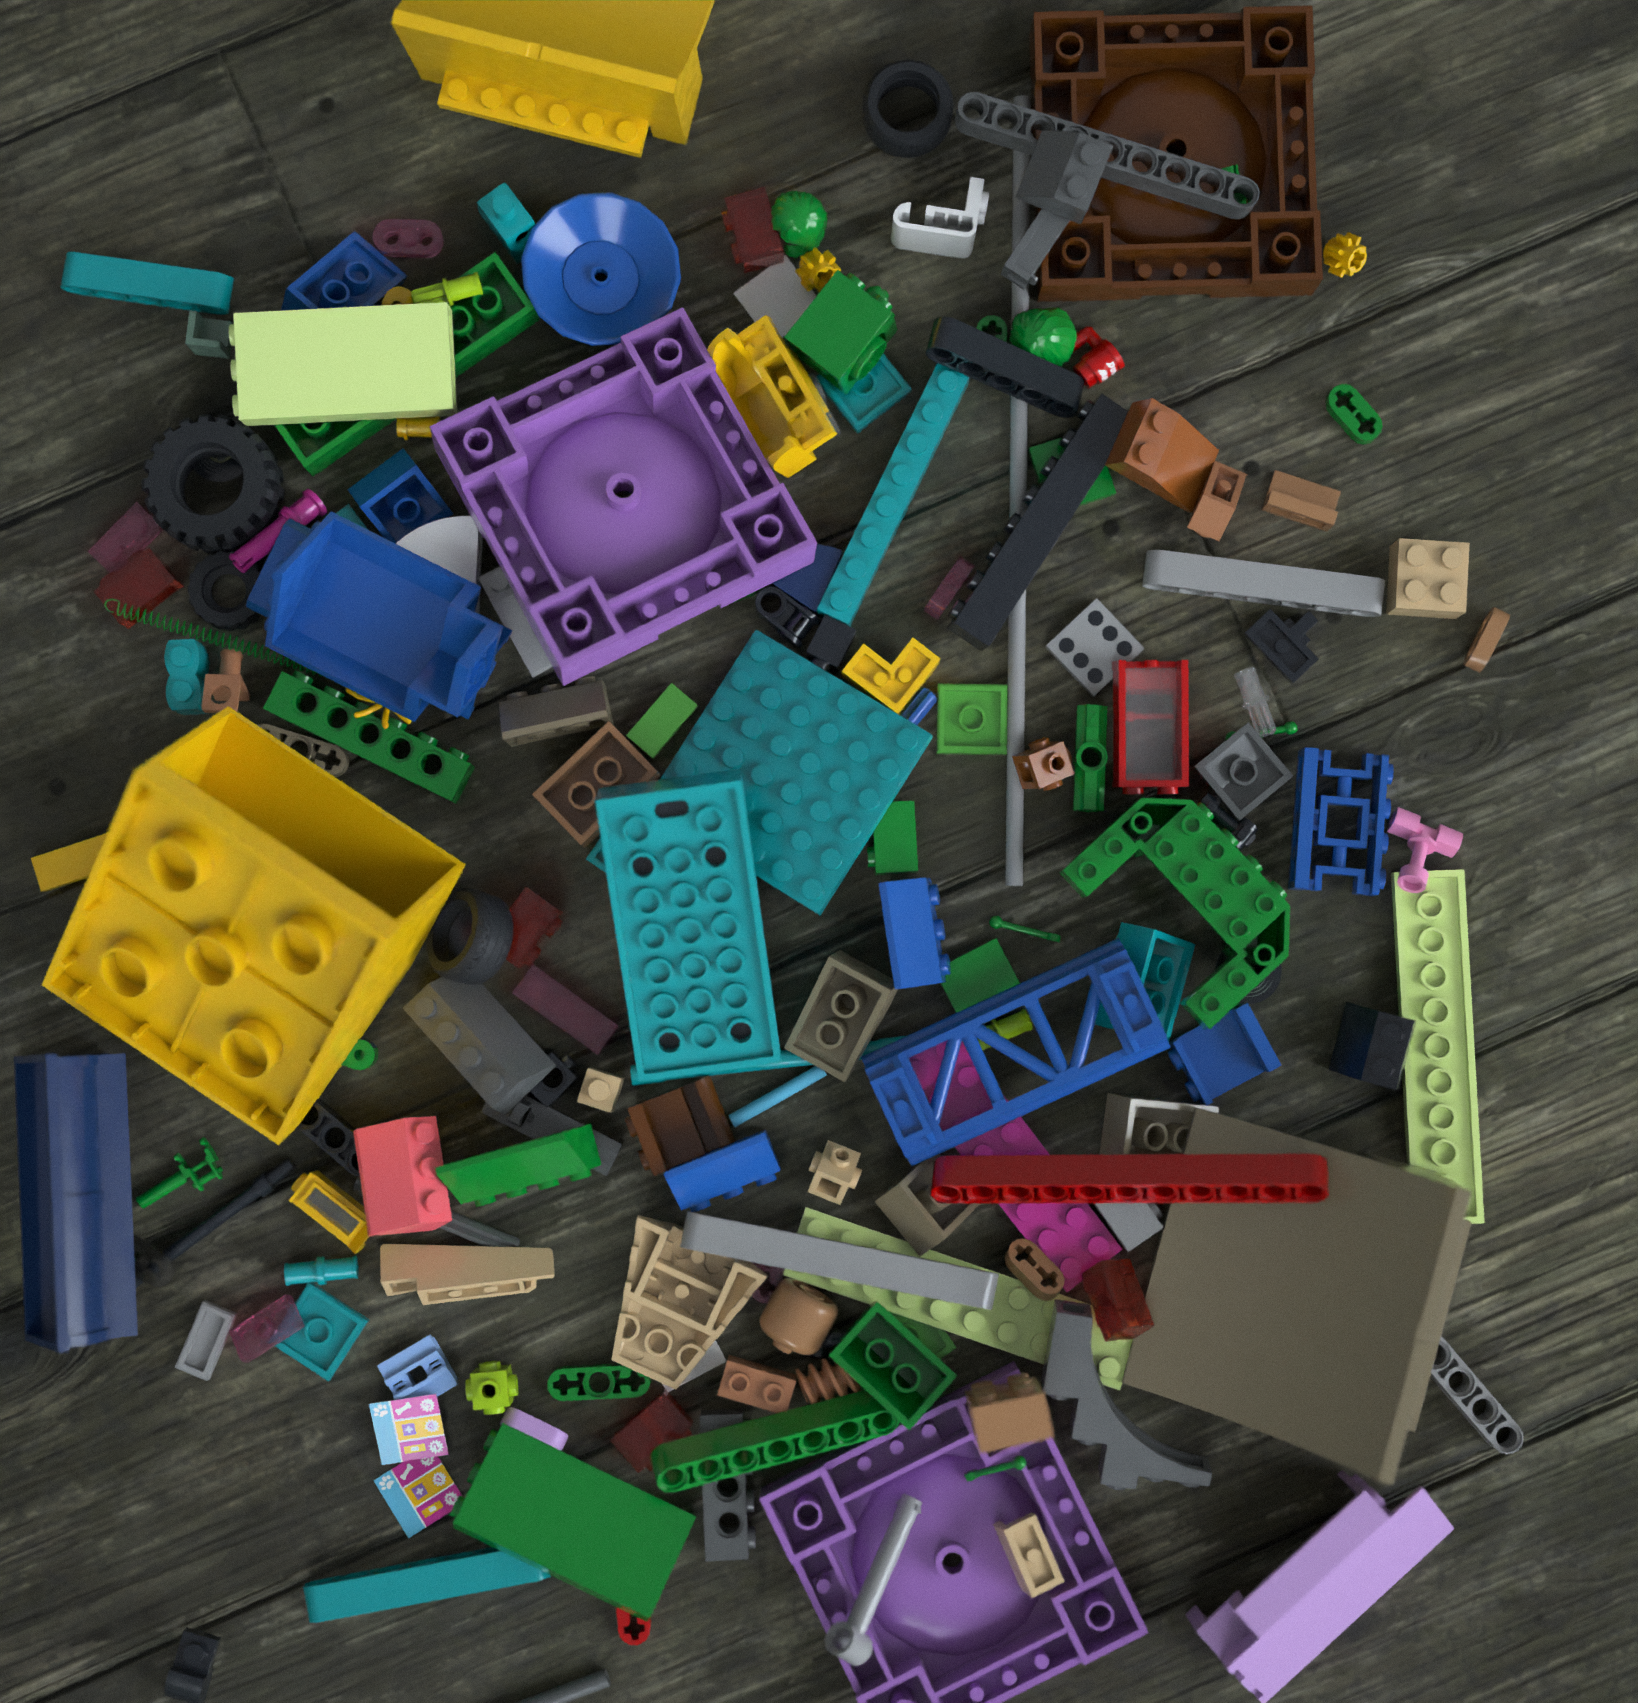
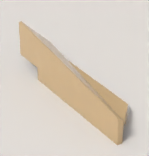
M383 1244L380 1247L381 1284L386 1295L394 1296L417 1291L422 1305L529 1293L536 1288L538 1279H552L555 1277L554 1256L551 1248Z

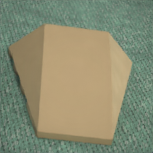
M638 1215L611 1360L676 1390L768 1275L749 1261L682 1248L680 1244L683 1227L675 1223Z

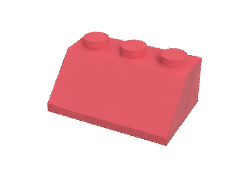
M436 1116L402 1118L353 1131L368 1236L434 1231L452 1221L447 1187L436 1175L435 1167L444 1165Z

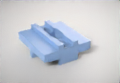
M431 1334L377 1365L385 1380V1384L389 1386L395 1400L430 1394L439 1396L459 1384L457 1381L458 1377L454 1370L451 1369L452 1367L435 1337H432ZM421 1365L428 1376L416 1384L409 1371Z

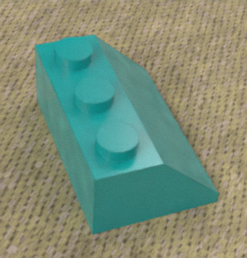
M1121 922L1116 939L1119 938L1126 949L1162 1024L1169 1043L1196 944L1155 929ZM1100 1003L1095 1025L1114 1030L1102 1003Z

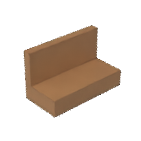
M1275 470L1262 511L1327 532L1335 524L1338 515L1335 509L1341 491Z

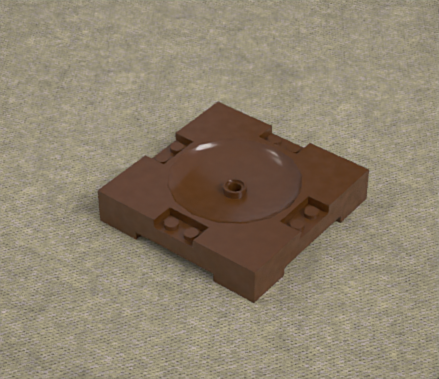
M1313 5L1243 7L1241 13L1104 16V10L1034 12L1029 33L1032 110L1165 152L1171 149L1176 150L1184 158L1219 169L1238 164L1239 175L1253 180L1258 185L1260 191L1259 199L1251 212L1245 218L1238 220L1100 178L1082 223L1078 224L1071 220L1069 221L1037 269V302L1140 300L1142 296L1209 294V298L1313 295L1323 280L1320 210L1317 211L1312 80L1315 75ZM1033 130L1034 138L1038 140L1042 131ZM1111 153L1108 158V162L1114 160V157ZM1139 161L1132 162V166L1138 172L1148 171L1144 163ZM1174 172L1165 173L1169 181L1173 183L1181 182L1178 174ZM1205 182L1199 183L1202 191L1210 194L1214 193V189L1210 184ZM1034 206L1036 218L1042 208Z

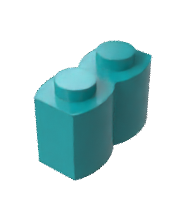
M195 639L169 640L165 648L164 659L167 671L170 674L166 684V699L170 709L181 715L207 714L201 708L205 674H208L210 666L206 647Z

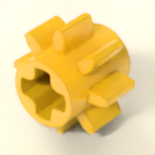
M1349 232L1345 236L1338 233L1336 237L1331 238L1326 243L1323 250V263L1330 266L1329 273L1341 278L1344 274L1352 277L1353 273L1362 269L1366 262L1367 253L1365 250L1366 246L1359 244L1361 237Z
M815 247L813 251L803 256L801 255L799 268L795 270V273L802 279L800 284L808 292L813 287L820 292L837 270L841 271V268L835 263L836 257L829 250L822 254Z

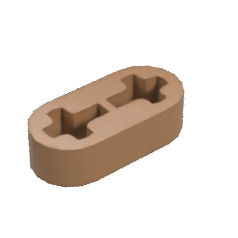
M1496 607L1490 609L1465 656L1464 666L1478 673L1484 669L1509 621L1510 614Z
M1017 1239L1012 1242L1004 1258L1008 1269L1038 1299L1048 1301L1056 1298L1065 1282L1061 1270L1030 1240ZM1017 1253H1027V1260L1023 1259L1020 1262L1016 1260ZM1051 1278L1054 1281L1051 1286L1048 1285L1044 1288L1040 1284L1042 1279Z

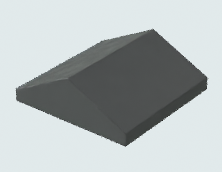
M1249 722L1194 766V769L1213 796L1216 794L1220 798L1221 804L1238 821L1293 777L1291 772Z

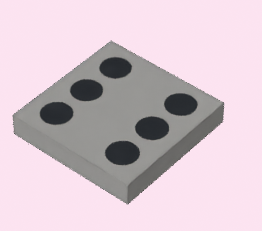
M1097 598L1045 646L1092 697L1113 679V661H1132L1145 649Z

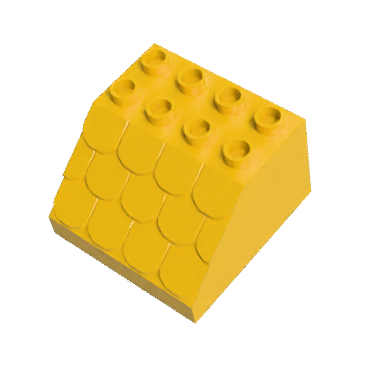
M227 706L134 771L42 986L277 1145H280L304 1119L312 1105L342 1066L341 1064L357 1041L361 1039L387 999L393 994L412 966L466 864Z

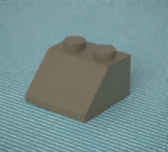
M940 1154L915 1165L875 1200V1203L919 1256L944 1241L980 1205V1203H942L931 1196L934 1161L941 1157Z

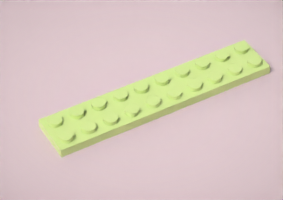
M1464 869L1427 871L1429 874L1425 890L1420 893H1410L1401 889L1397 883L1400 872L1391 873L1398 1010L1399 1016L1417 1020L1402 1074L1407 1164L1435 1171L1470 1190L1472 1193L1465 1219L1471 1221V1224L1485 1223Z
M805 1207L797 1233L997 1273L933 1250H929L919 1256L911 1245L904 1240ZM785 1269L783 1273L784 1276L869 1305L872 1302L878 1301L887 1311L1041 1364H1044L1054 1300L1085 1303L1058 1294L1052 1300H1040L1020 1280L997 1273L999 1277L992 1310ZM1090 1304L1093 1317L1091 1336L1093 1361L1102 1384L1120 1390L1137 1320Z

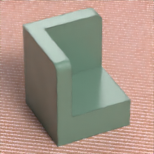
M190 310L185 344L195 355L230 359L229 325L233 323L231 321L206 319L198 311Z

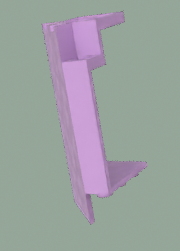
M1343 1470L1340 1471L1337 1475L1356 1496L1245 1598L1237 1590L1208 1618L1197 1605L1185 1614L1197 1634L1221 1659L1226 1669L1231 1674H1234L1239 1682L1252 1692L1261 1703H1266L1454 1530V1527L1421 1486L1396 1509L1390 1512L1385 1506L1387 1503L1357 1474L1350 1477Z

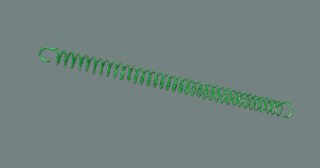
M108 599L104 603L106 610L111 613H114L106 607V603L110 600L117 601V615L121 616L124 611V618H127L130 614V619L134 620L137 616L138 622H140L143 619L144 624H147L150 620L151 626H153L156 623L157 628H160L163 624L164 630H166L169 627L170 632H173L176 628L177 634H179L183 629V636H186L189 632V637L192 638L196 633L197 640H199L202 636V641L205 642L209 637V643L212 644L215 640L216 646H218L222 641V647H226L228 643L229 650H231L235 644L236 652L241 647L242 654H244L248 648V655L250 656L254 651L255 658L258 657V655L261 652V659L263 660L267 655L268 662L271 661L272 657L274 656V663L276 664L280 658L281 666L285 663L287 659V668L290 667L293 662L294 670L299 665V663H297L295 667V661L291 660L290 664L288 665L289 658L285 657L282 663L283 655L279 654L275 662V651H273V654L269 659V648H267V651L262 658L264 647L263 644L261 645V648L258 654L256 655L257 642L255 643L251 653L249 654L251 640H249L243 652L244 638L242 639L238 649L236 650L238 636H236L230 648L231 634L229 635L227 642L223 646L225 632H223L221 639L217 644L218 630L216 631L213 640L210 642L212 628H210L208 635L204 640L205 626L203 627L200 636L197 638L199 625L196 626V629L193 635L191 636L192 622L190 623L187 632L184 634L186 621L183 622V625L180 631L178 632L179 618L177 619L176 624L171 631L173 617L170 618V621L167 627L165 628L166 614L164 615L163 620L158 627L160 613L157 614V617L154 623L152 624L153 610L151 611L148 620L145 622V615L147 610L146 608L143 612L142 617L140 618V620H138L140 606L138 607L135 616L132 618V610L134 606L133 604L130 608L129 613L125 617L127 602L125 603L123 610L120 614V601L115 599ZM300 664L299 670H300V672H301V671H303V669L305 668V666H303V668L301 669V664ZM306 667V673H309L311 669L308 670Z

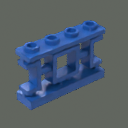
M1304 747L1298 751L1288 889L1320 891L1322 889V875L1325 874L1353 877L1352 894L1379 895L1380 889H1384L1386 882V869L1381 868L1382 854L1387 853L1389 843L1388 834L1384 833V821L1389 819L1391 812V800L1386 798L1387 784L1391 785L1394 773L1393 764L1389 763V755L1366 753L1362 755L1361 770L1330 768L1332 750ZM1318 762H1320L1319 776L1338 778L1337 796H1318L1315 809ZM1374 767L1371 813L1369 814L1370 799L1351 798L1352 779H1372ZM1328 805L1358 807L1356 840L1325 838ZM1313 831H1315L1314 846L1333 847L1332 866H1312L1311 879H1309ZM1369 836L1366 883L1364 884L1365 869L1346 868L1347 848L1366 849Z

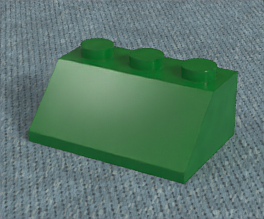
M878 1301L872 1302L828 1355L909 1431L957 1377L946 1364Z

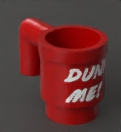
M1086 326L1077 332V341L1073 353L1086 343L1092 349L1080 358V362L1073 366L1075 374L1084 379V386L1090 389L1095 384L1100 385L1114 373L1120 371L1125 367L1121 355L1110 341L1102 339L1092 327Z

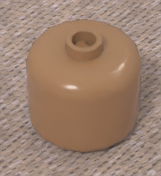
M786 1278L778 1283L759 1321L762 1330L773 1339L772 1344L779 1350L788 1354L794 1351L802 1355H812L820 1350L838 1317L839 1310L837 1305L822 1292L796 1279Z

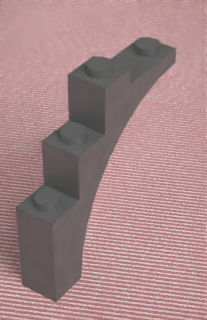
M1055 1299L1041 1377L1042 1389L1045 1394L1057 1400H1067L1069 1397L1074 1398L1070 1419L1072 1439H1076L1085 1445L1102 1443L1098 1466L1100 1484H1104L1114 1490L1136 1489L1138 1476H1142L1152 1482L1176 1481L1192 1488L1199 1485L1210 1486L1212 1471L1207 1457L1177 1450L1154 1439L1134 1425L1115 1405L1102 1384L1093 1361L1091 1349L1093 1317L1090 1304Z

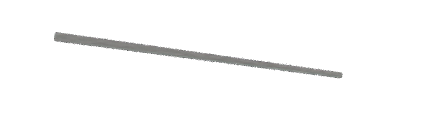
M1025 95L1014 97V104L1031 109V97ZM1013 150L1012 253L1030 227V204L1015 198L1030 162V155ZM1012 282L1011 330L1015 315L1029 310V283L1023 290ZM1012 396L1010 403L1009 519L1015 512L1020 515L1026 506L1022 499L1027 492L1028 403ZM1026 590L1008 616L1005 886H1023L1024 789H1022L1012 756L1024 751Z

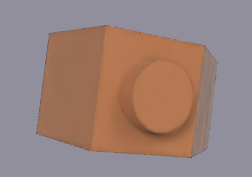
M1214 461L1193 509L1187 528L1194 530L1202 537L1220 541L1236 509L1247 474Z

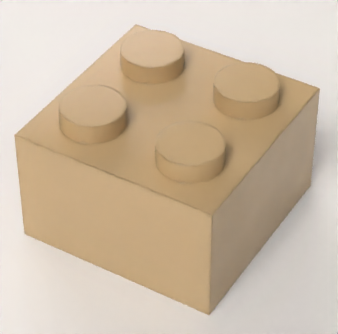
M1403 538L1395 541L1390 546L1386 615L1456 619L1466 613L1470 543Z

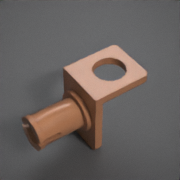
M235 649L222 650L220 653L219 674H205L201 706L204 713H218L227 706L238 711L239 701L250 700L249 691L240 674L243 660L242 652H236ZM213 694L215 700L227 702L223 704H216L211 700V696Z

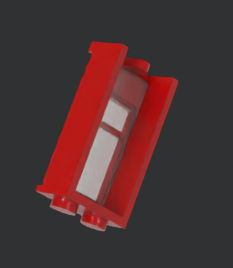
M1188 660L1113 661L1112 787H1122V794H1144V787H1157V794H1178V787H1189Z

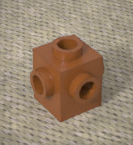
M1048 737L1040 738L1028 744L1030 749L1012 756L1022 789L1043 788L1044 791L1051 790L1063 785L1062 779L1074 774L1071 765L1072 756L1068 748L1065 747L1064 741L1050 742Z

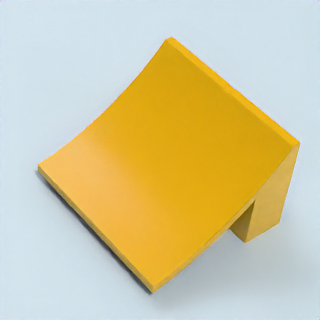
M402 0L394 10L391 24L421 79L442 84L437 101L439 108L641 158L649 125L653 137L684 145L687 143L703 80L697 46L715 0Z

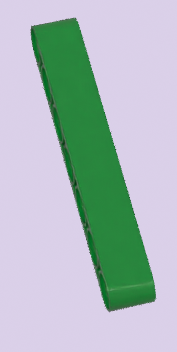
M866 1390L663 1443L652 1451L650 1460L658 1487L664 1492H677L882 1437L892 1433L899 1425V1421Z

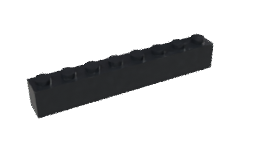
M1100 394L1093 402L1087 399L1077 414V417L1081 420L1075 430L1069 427L1059 441L1058 445L1063 447L1057 458L1051 455L1041 469L1040 473L1044 475V478L1038 486L1033 484L1023 497L1022 502L1026 506L1020 515L1015 512L1006 523L1003 530L1008 532L1002 543L996 541L985 556V559L989 561L983 572L978 569L968 582L966 587L971 590L964 601L959 598L950 610L948 616L952 620L947 629L980 651L990 646L1103 470L1128 414L1127 410L1104 394Z

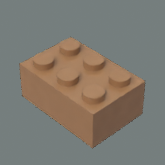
M608 721L532 795L581 846L586 848L600 834L595 801L599 788L654 781L661 775Z
M1019 1373L1008 1376L1006 1383L993 1385L992 1380L981 1381L972 1384V1390L964 1391L973 1435L980 1453L1054 1438L1045 1393L1036 1377L1029 1378L1028 1373Z

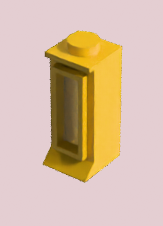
M320 1171L310 1172L309 1175L304 1172L292 1185L291 1190L295 1193L288 1201L294 1203L346 1244L354 1254L361 1251L366 1245L365 1241L369 1238L364 1206Z

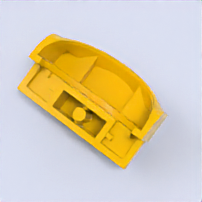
M763 316L738 334L729 328L723 330L712 340L707 349L716 364V373L768 464L776 472L789 478L817 460L813 450L837 435L826 415L829 409L799 357L787 347L769 316Z

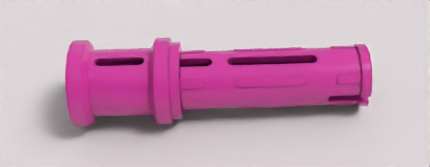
M307 488L302 492L303 496L289 508L286 506L281 508L278 513L279 517L229 555L230 560L233 561L232 563L241 573H245L256 562L271 552L283 525L289 518L306 526L318 515L323 517L327 513L324 503L312 490Z

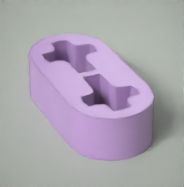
M513 1407L507 1408L500 1422V1425L504 1423L562 1451L569 1437L558 1428Z

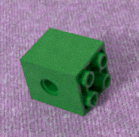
M837 270L785 335V340L789 348L797 354L801 361L847 395L855 383L863 379L874 368L883 355L887 343L898 329L894 319L895 314L891 311L893 306L879 294H876L873 298L864 290L865 284L852 273H848L845 276Z

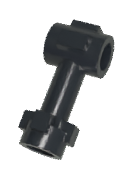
M1207 792L1199 802L1203 803L1214 815L1213 819L1237 839L1239 844L1236 845V848L1239 851L1244 847L1248 848L1256 838L1255 834L1259 830L1257 826L1245 817L1240 821L1235 820L1219 806L1221 800L1216 794L1213 796Z

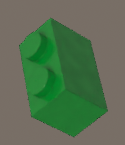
M914 801L892 802L873 832V846L867 847L868 868L875 867V875L918 872Z

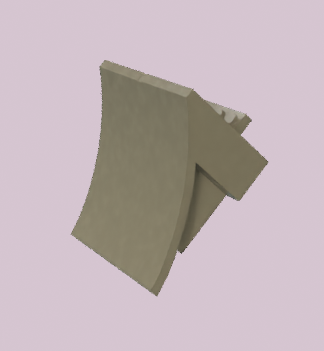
M1195 1107L1182 1154H1318L1326 1158L1328 1162L1329 1194L1325 1200L1315 1203H1169L1137 1319L1122 1383L1258 1430L1346 1466L1374 1480L1393 1485L1407 1431H1416L1472 1223L1465 1219L1472 1192L1429 1169L1365 1152L1363 1157L1288 1133Z

